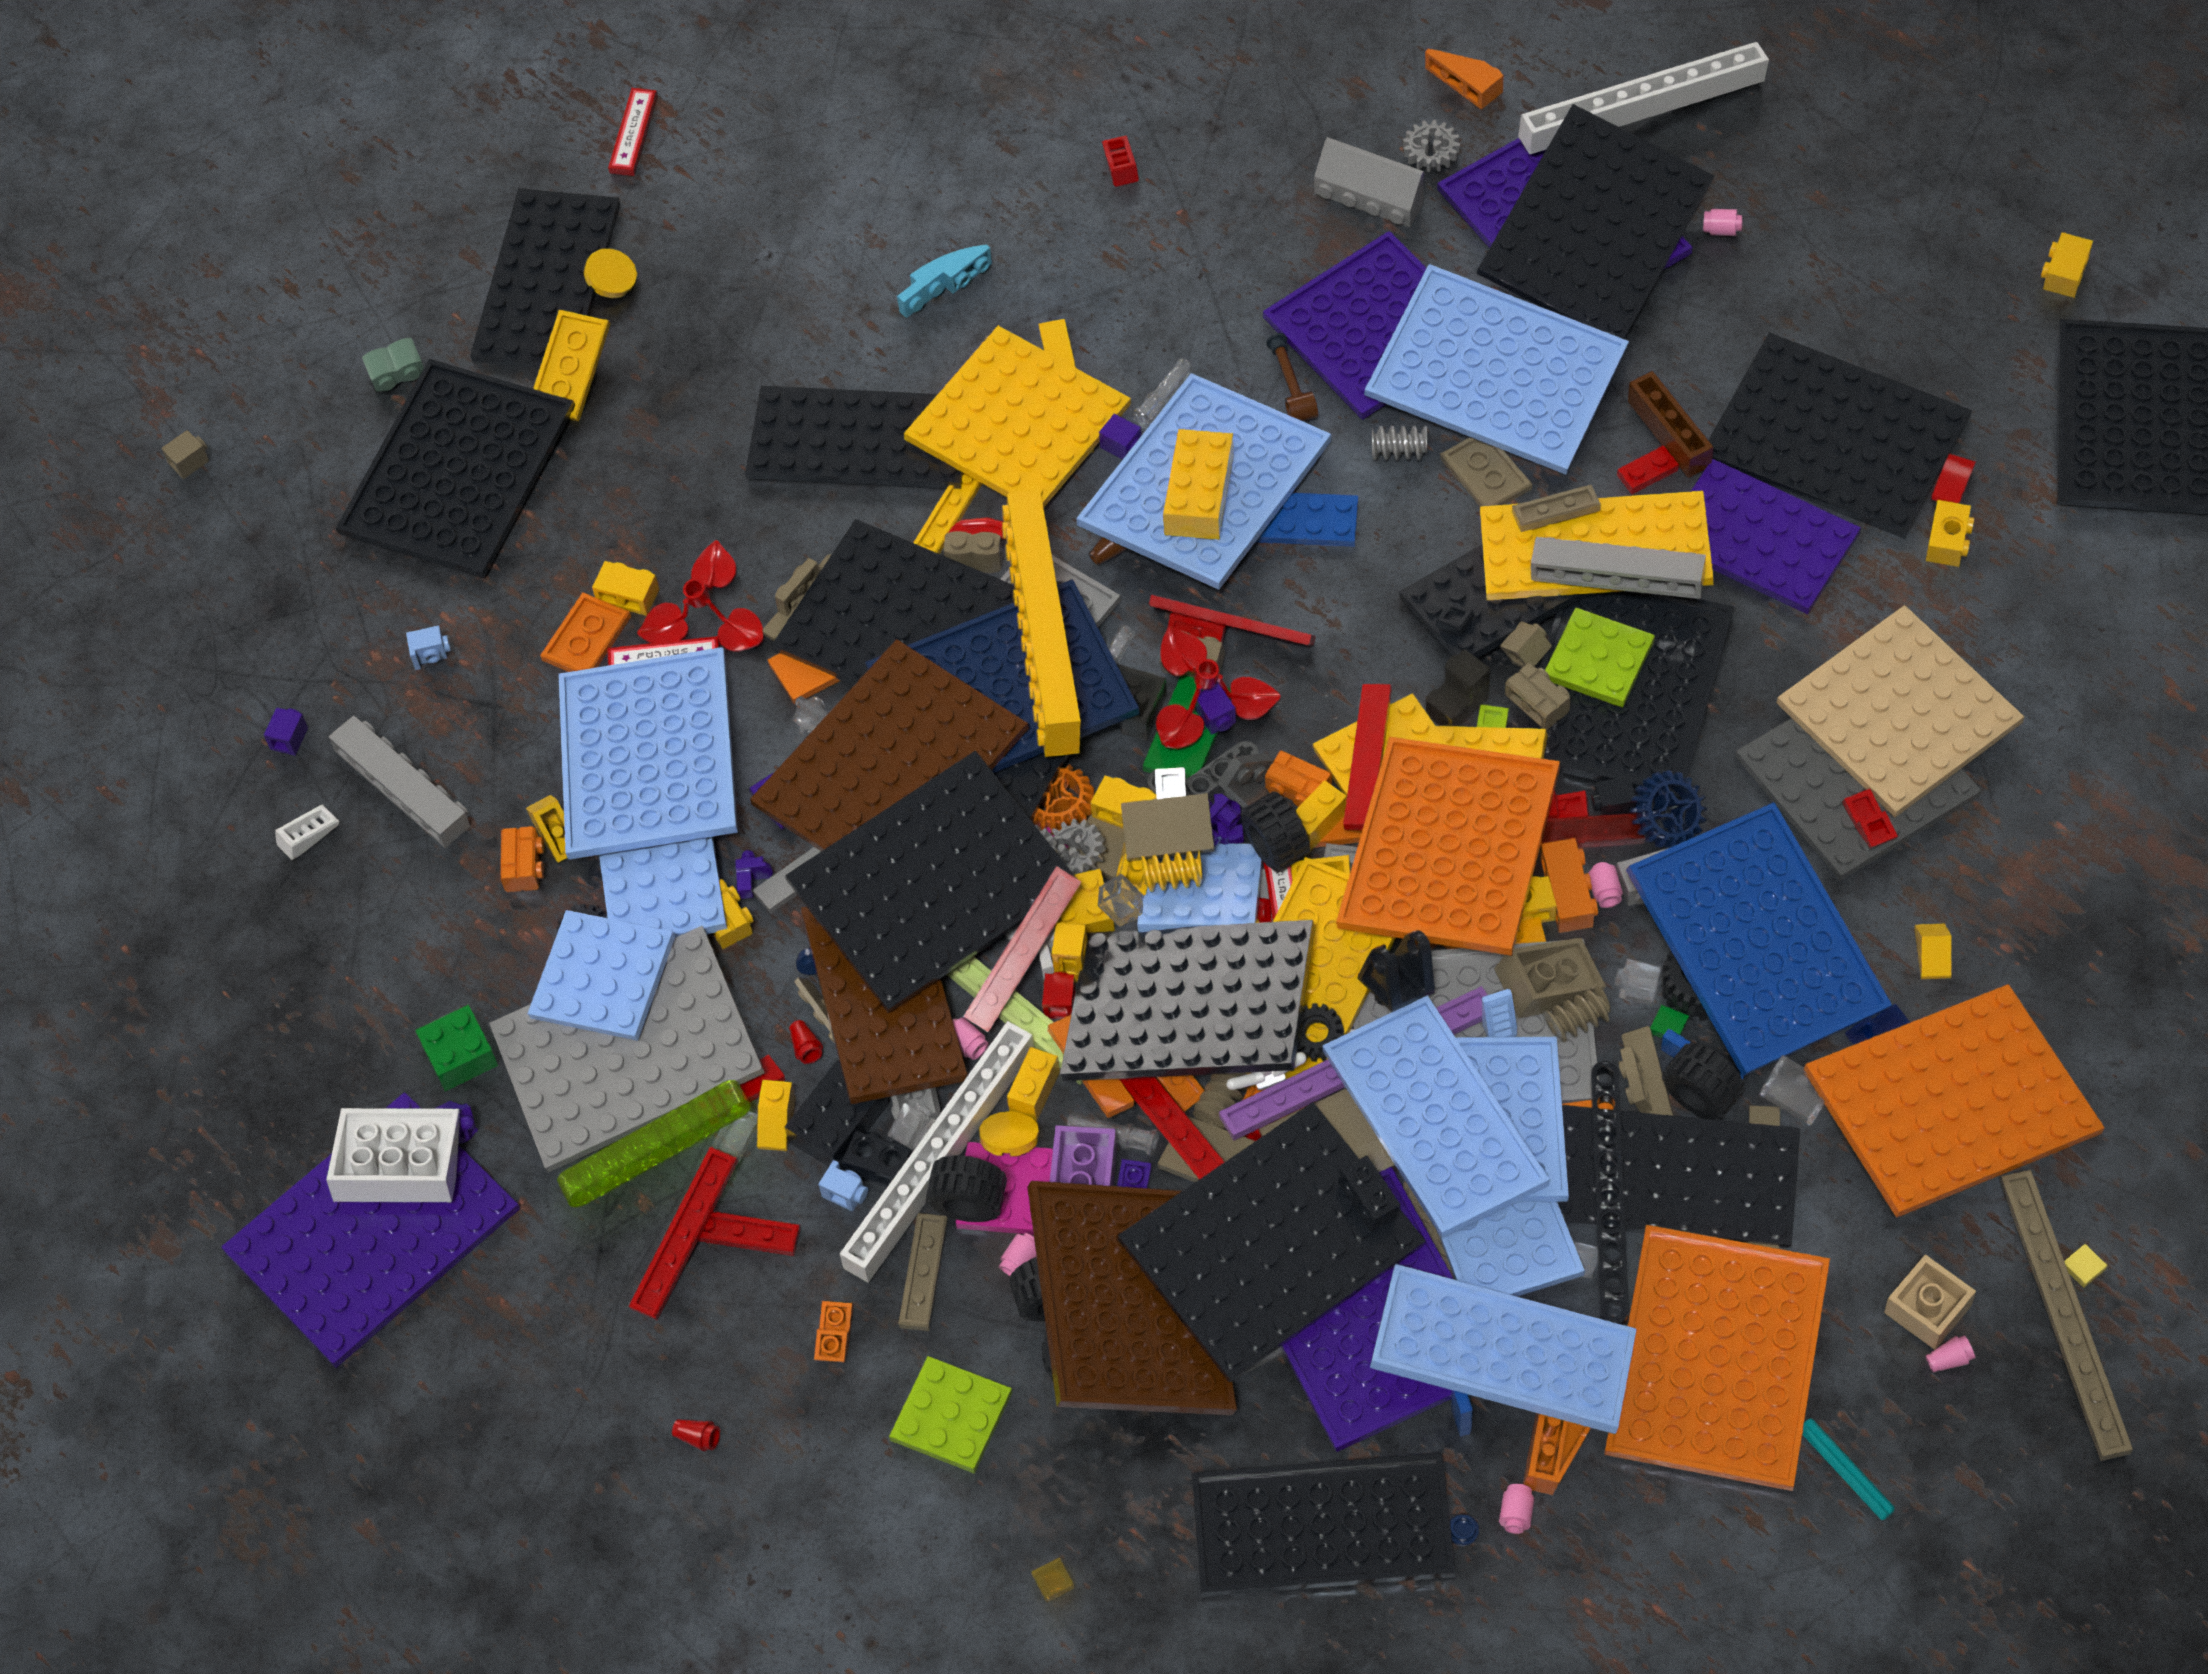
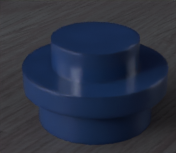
M810 948L802 950L796 960L797 970L805 975L816 974Z
M1462 1514L1450 1520L1451 1538L1454 1544L1468 1546L1476 1541L1479 1534V1526L1474 1518Z

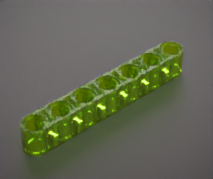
M727 1080L566 1169L558 1176L557 1183L568 1205L574 1208L581 1207L740 1119L749 1112L751 1104L740 1084L735 1080Z

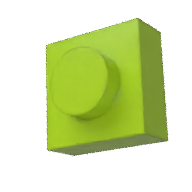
M1480 705L1477 727L1506 728L1509 708Z

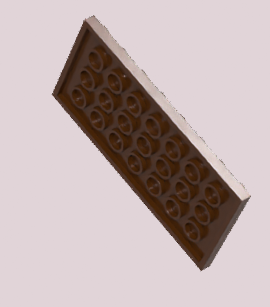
M801 907V915L850 1104L964 1082L967 1078V1071L941 979L890 1013H887L809 909Z

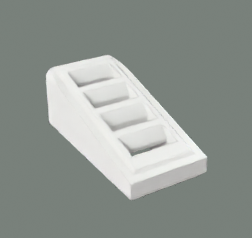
M320 805L276 829V843L293 860L339 825V820L323 805ZM320 818L324 823L320 824L316 819Z

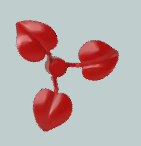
M718 540L712 542L700 554L691 571L692 579L688 580L683 586V593L686 596V599L683 600V613L676 604L661 603L648 613L642 626L637 631L639 637L649 643L682 640L689 631L687 623L683 620L688 616L689 605L695 608H702L707 605L724 622L718 629L717 636L720 644L726 650L732 652L745 651L760 645L764 638L762 623L752 611L745 608H736L727 619L710 600L708 591H711L713 586L716 588L726 587L733 581L737 572L734 559Z
M1169 626L1165 632L1160 648V659L1163 667L1174 676H1183L1190 671L1192 674H1195L1194 682L1197 685L1188 710L1181 705L1173 704L1164 707L1159 712L1156 720V730L1161 744L1165 747L1172 749L1185 748L1194 744L1201 737L1204 730V720L1199 715L1192 714L1201 690L1213 688L1216 682L1219 683L1228 698H1232L1231 702L1235 707V714L1246 720H1255L1264 716L1280 700L1281 695L1267 683L1252 677L1234 679L1230 686L1231 692H1229L1222 680L1223 675L1218 674V664L1211 659H1206L1207 649L1201 640L1193 635L1179 631L1173 626Z

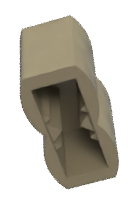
M962 531L945 534L944 556L984 573L1001 571L1003 552L1000 535L992 532H980L974 535Z

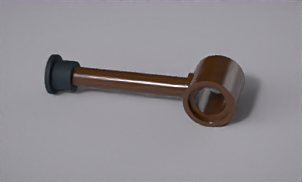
M1283 333L1271 335L1267 339L1266 345L1272 350L1273 355L1277 356L1291 397L1285 398L1287 415L1300 421L1318 418V408L1313 392L1303 393L1299 387L1287 355L1286 335Z

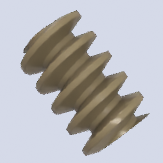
M1596 986L1594 993L1587 990L1584 992L1583 997L1580 995L1574 996L1573 1003L1565 1000L1562 1003V1008L1559 1005H1555L1552 1007V1013L1544 1010L1543 1015L1551 1032L1565 1043L1567 1042L1566 1032H1569L1575 1038L1578 1036L1577 1027H1580L1585 1033L1588 1032V1022H1591L1595 1028L1599 1027L1598 1017H1601L1608 1023L1610 1021L1608 1014L1610 1012V1004L1602 988Z
M1246 1073L1212 1074L1211 1081L1206 1084L1205 1091L1200 1095V1101L1194 1106V1117L1202 1122L1225 1129L1224 1124L1219 1118V1111L1236 1104L1234 1100L1240 1101L1243 1098L1240 1091L1248 1089V1087L1230 1090L1227 1088L1226 1083L1230 1078L1246 1075Z

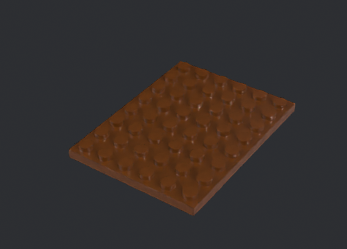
M896 639L750 798V801L754 807L818 850L823 851L974 751L979 754L992 771L1029 729L1028 723Z
M1031 1181L1027 1189L1056 1406L1233 1415L1237 1408L1232 1381L1230 1383L1227 1381L1118 1241L1120 1233L1182 1191Z

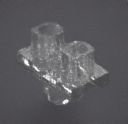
M800 696L795 701L797 709L793 721L801 726L799 735L803 738H806L828 714L824 710L825 704L823 700L816 696L809 700Z

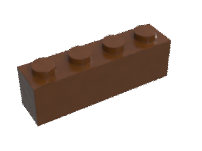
M1651 371L1629 382L1628 403L1662 446L1664 445L1677 461L1685 475L1689 478L1705 470L1712 463L1714 447L1657 375Z

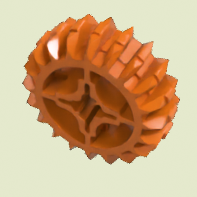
M1071 764L1066 768H1061L1042 803L1046 810L1043 811L1039 808L1032 823L1038 826L1040 824L1039 828L1041 830L1044 828L1047 830V827H1049L1051 834L1054 835L1052 829L1055 828L1060 831L1062 829V822L1070 826L1072 819H1076L1080 824L1084 819L1087 820V816L1092 814L1090 802L1094 797V787L1090 785L1088 776H1083V772L1080 769L1073 771ZM1067 788L1074 790L1079 795V798L1073 797V794L1068 792Z

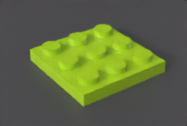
M1575 608L1545 671L1548 673L1550 681L1555 684L1623 708L1654 643L1655 635Z
M927 1356L889 1435L890 1441L975 1474L1011 1398L1012 1388Z

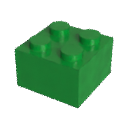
M469 1004L415 1030L445 1092L498 1066L492 1049Z

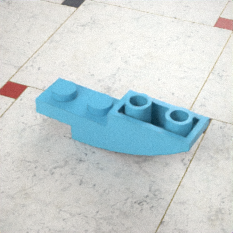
M980 245L954 251L927 263L910 274L911 286L897 296L899 312L908 318L914 312L921 310L924 304L932 298L939 296L945 288L954 294L960 288L967 286L970 280L978 274L985 272L992 264L990 247L988 245Z

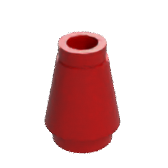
M803 1020L793 1022L789 1026L795 1057L804 1064L816 1062L822 1056V1043Z
M677 1419L672 1427V1436L705 1452L707 1450H714L718 1445L720 1428L715 1426L712 1421Z

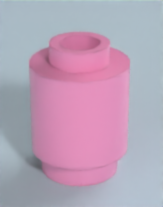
M1711 209V211H1705L1703 231L1704 233H1710V236H1736L1737 231H1742V215H1738L1737 209Z
M1606 862L1595 864L1588 873L1591 878L1592 893L1596 902L1602 908L1618 905L1622 901L1623 891L1616 867Z
M966 1018L953 1019L962 1055L965 1058L970 1057L972 1060L978 1059L988 1047L985 1035Z
M1024 1233V1235L1016 1234L1000 1258L1002 1262L999 1268L1005 1274L1010 1276L1017 1267L1037 1257L1034 1236L1028 1233Z
M1510 1484L1507 1487V1491L1503 1493L1499 1523L1509 1533L1520 1534L1531 1527L1534 1496L1530 1487L1523 1484Z

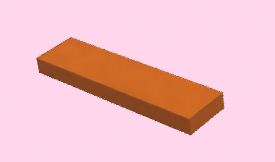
M1071 1015L1048 1025L1047 1031L1063 1054ZM1119 1079L1082 1080L1107 1118L1134 1106L1133 1098Z

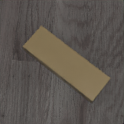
M1587 485L1513 505L1512 513L1520 531L1524 532L1598 512L1601 509V504L1592 485Z

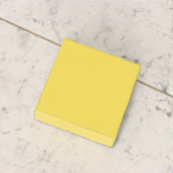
M2086 1244L2064 1261L2068 1273L2083 1288L2107 1268V1264Z

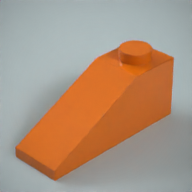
M1433 49L1425 51V69L1481 110L1503 93L1504 75L1499 69L1492 67L1485 61Z

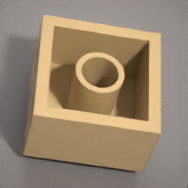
M1924 1255L1889 1296L1884 1313L1935 1350L1971 1308L1976 1290L1930 1257Z

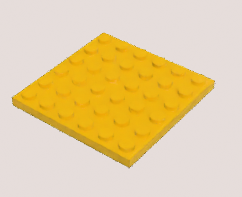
M998 325L904 432V440L1007 497V493L1040 490L1044 508L1100 442L1099 431L1113 414L1120 417L1131 405V398Z

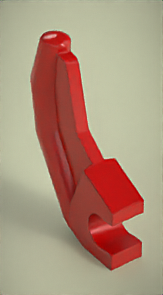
M988 517L964 519L952 526L948 533L962 531L974 535L980 532H992L1000 535V538L1003 539V521Z

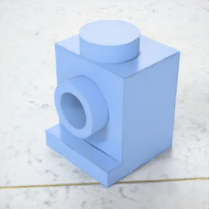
M439 626L406 633L409 653L415 670L421 669L420 664L435 663L439 660L447 659L446 652L451 651L448 635H442Z
M835 1160L832 1161L818 1184L823 1198L852 1212L858 1203H863L868 1194V1187L863 1186L860 1176L851 1170H841L839 1162Z

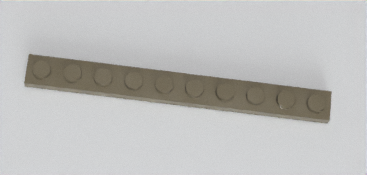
M2031 1170L2001 1176L2000 1184L2100 1461L2129 1455L2133 1451L2132 1445Z

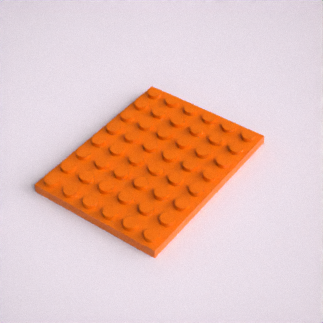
M1389 737L1337 917V928L1402 939L1406 934L1420 930L1427 936L1429 942L1433 944L1512 956L1560 771V761Z
M2009 984L1805 1064L1803 1069L1896 1218L2098 1136L2105 1129Z
M1646 1225L1628 1327L1636 1328V1335L1619 1426L1616 1434L1608 1432L1605 1455L1793 1491L1830 1258Z

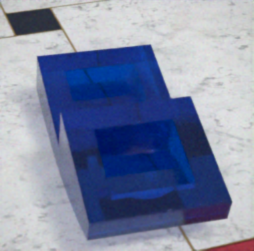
M1895 1003L1872 1019L1869 1016L1845 1032V1035L1855 1045L1906 1025L1910 1021Z

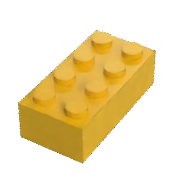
M1178 429L1163 511L1164 535L1220 539L1234 457L1233 433Z

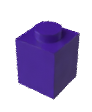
M1113 414L1099 431L1100 448L1123 460L1142 436L1141 427Z
M1219 683L1215 684L1211 689L1200 692L1195 711L1202 717L1204 725L1211 735L1218 731H1225L1236 723L1235 707Z
M276 707L264 737L270 750L296 756L308 726L303 714L291 708L285 710Z

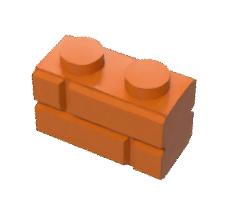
M1280 750L1274 763L1271 764L1265 774V788H1267L1269 793L1274 791L1292 800L1299 807L1324 780L1332 785V773Z
M533 826L501 830V882L506 892L538 890L539 879L544 878V865L542 861H539V854H544V839L538 836L536 828Z

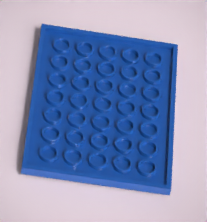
M1775 802L1629 865L1626 869L1627 874L1742 1076L1748 1075L1886 1011L1892 1006Z

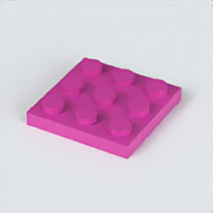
M967 1142L966 1156L979 1158L997 1166L1006 1174L1007 1183L1001 1211L996 1219L985 1222L956 1220L957 1229L1017 1234L1028 1233L1034 1235L1027 1186L1031 1181L1050 1182L1053 1149L1034 1147L1029 1152L1019 1156H1010V1153H1002V1156H998L986 1151L980 1143Z

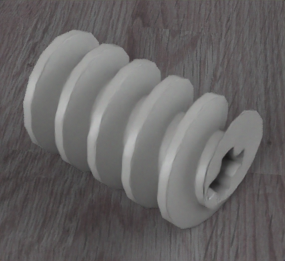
M1379 426L1377 433H1374L1372 428L1373 460L1377 461L1379 454L1382 453L1384 460L1388 461L1390 454L1393 453L1395 460L1399 461L1401 454L1404 453L1406 460L1410 461L1412 454L1415 453L1417 460L1421 461L1423 454H1427V426H1423L1421 433H1418L1416 426H1412L1410 433H1407L1405 426H1401L1399 433H1396L1394 426H1390L1388 433H1385L1383 426Z

